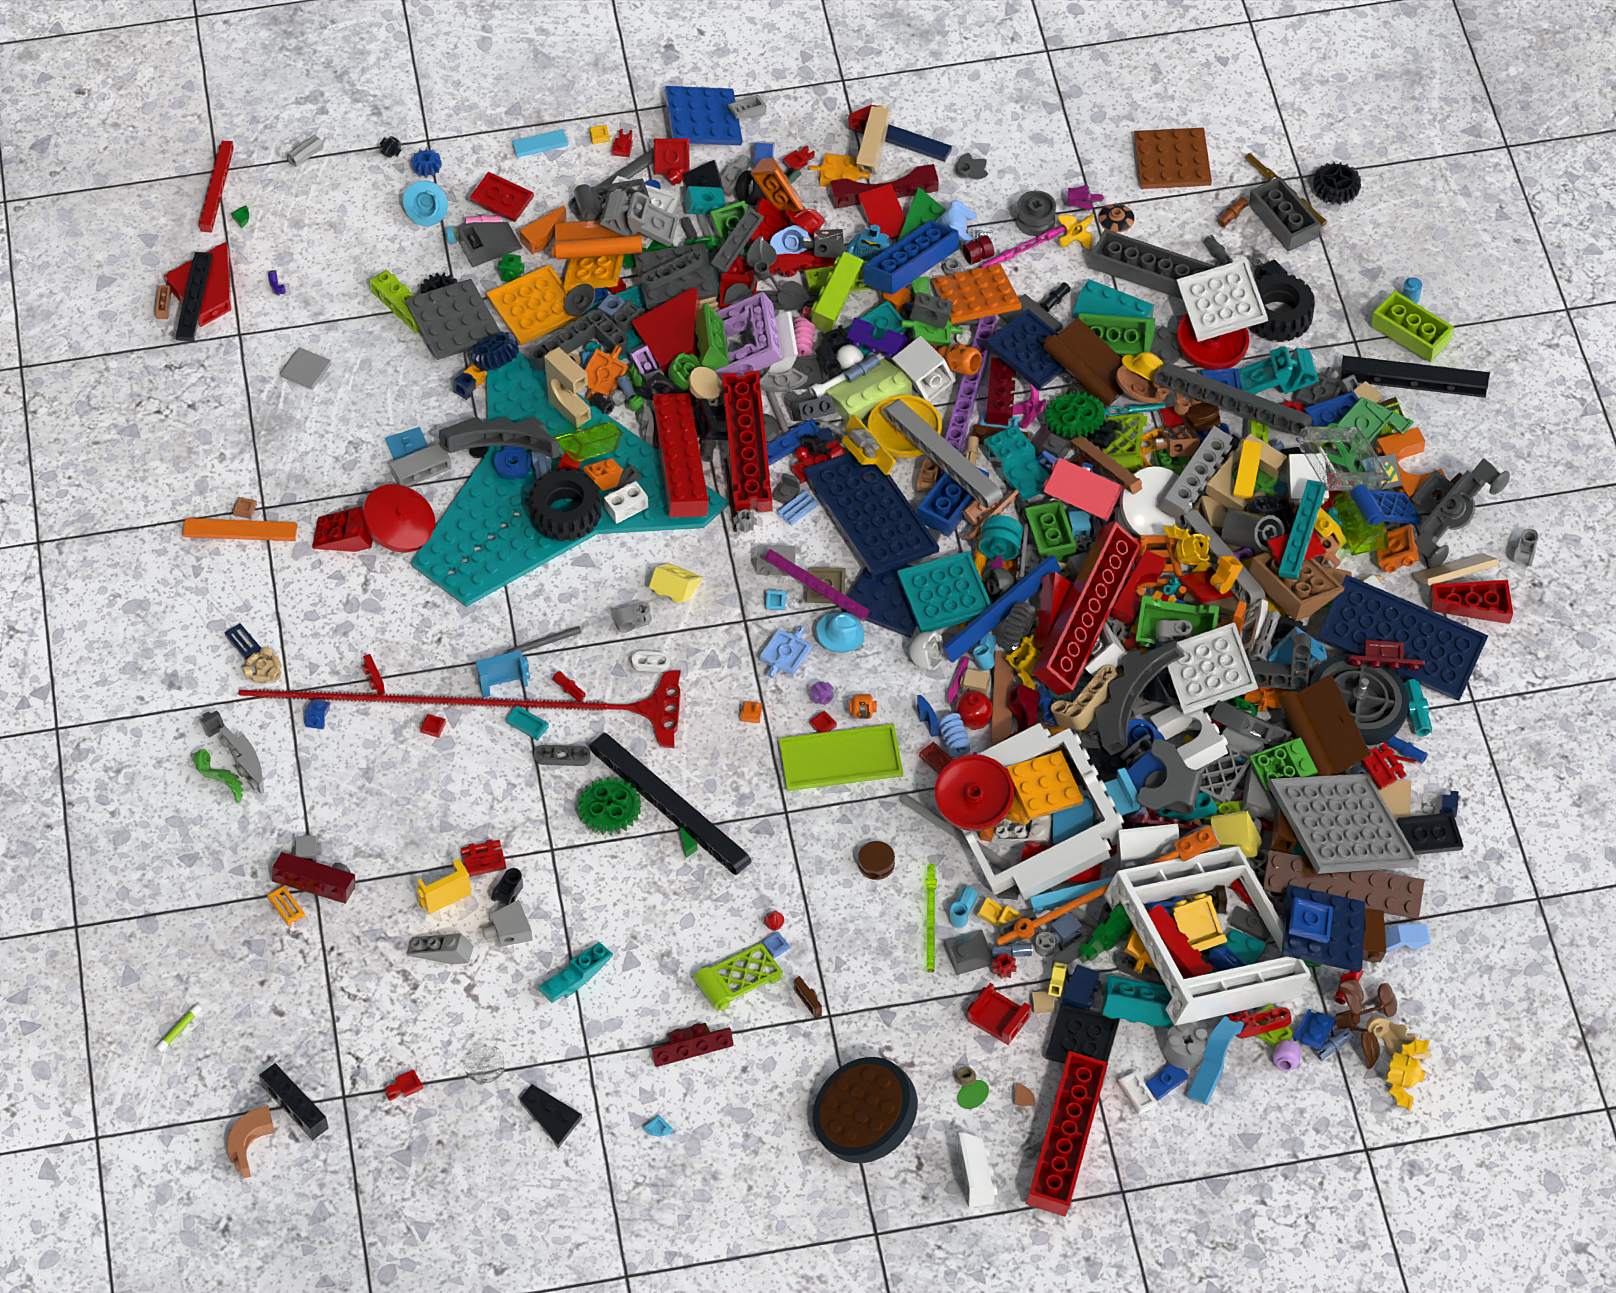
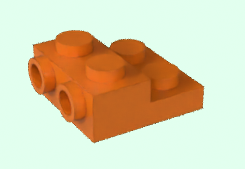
M1411 524L1375 536L1378 564L1383 572L1392 573L1399 567H1409L1414 562L1419 561L1418 547L1414 540V531Z

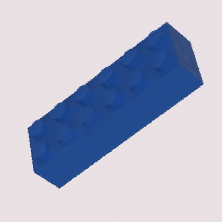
M929 220L864 264V284L893 295L959 249V230Z

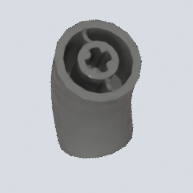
M1232 508L1226 514L1222 529V541L1225 544L1263 551H1271L1267 544L1268 540L1285 535L1284 525L1276 516Z

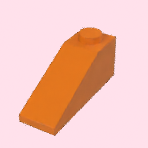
M563 205L519 230L520 242L532 255L542 251L550 244L555 236V223H564L566 221L565 206Z

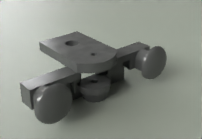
M1483 458L1472 472L1467 470L1454 485L1438 471L1434 470L1411 498L1430 514L1420 527L1423 532L1415 540L1418 553L1424 558L1426 556L1430 559L1428 564L1430 568L1440 566L1449 554L1448 545L1441 547L1436 545L1448 529L1457 530L1469 524L1475 514V500L1473 498L1486 482L1490 485V494L1500 493L1509 482L1510 473L1508 471L1499 473L1490 462ZM1442 492V498L1437 501L1434 500V494Z

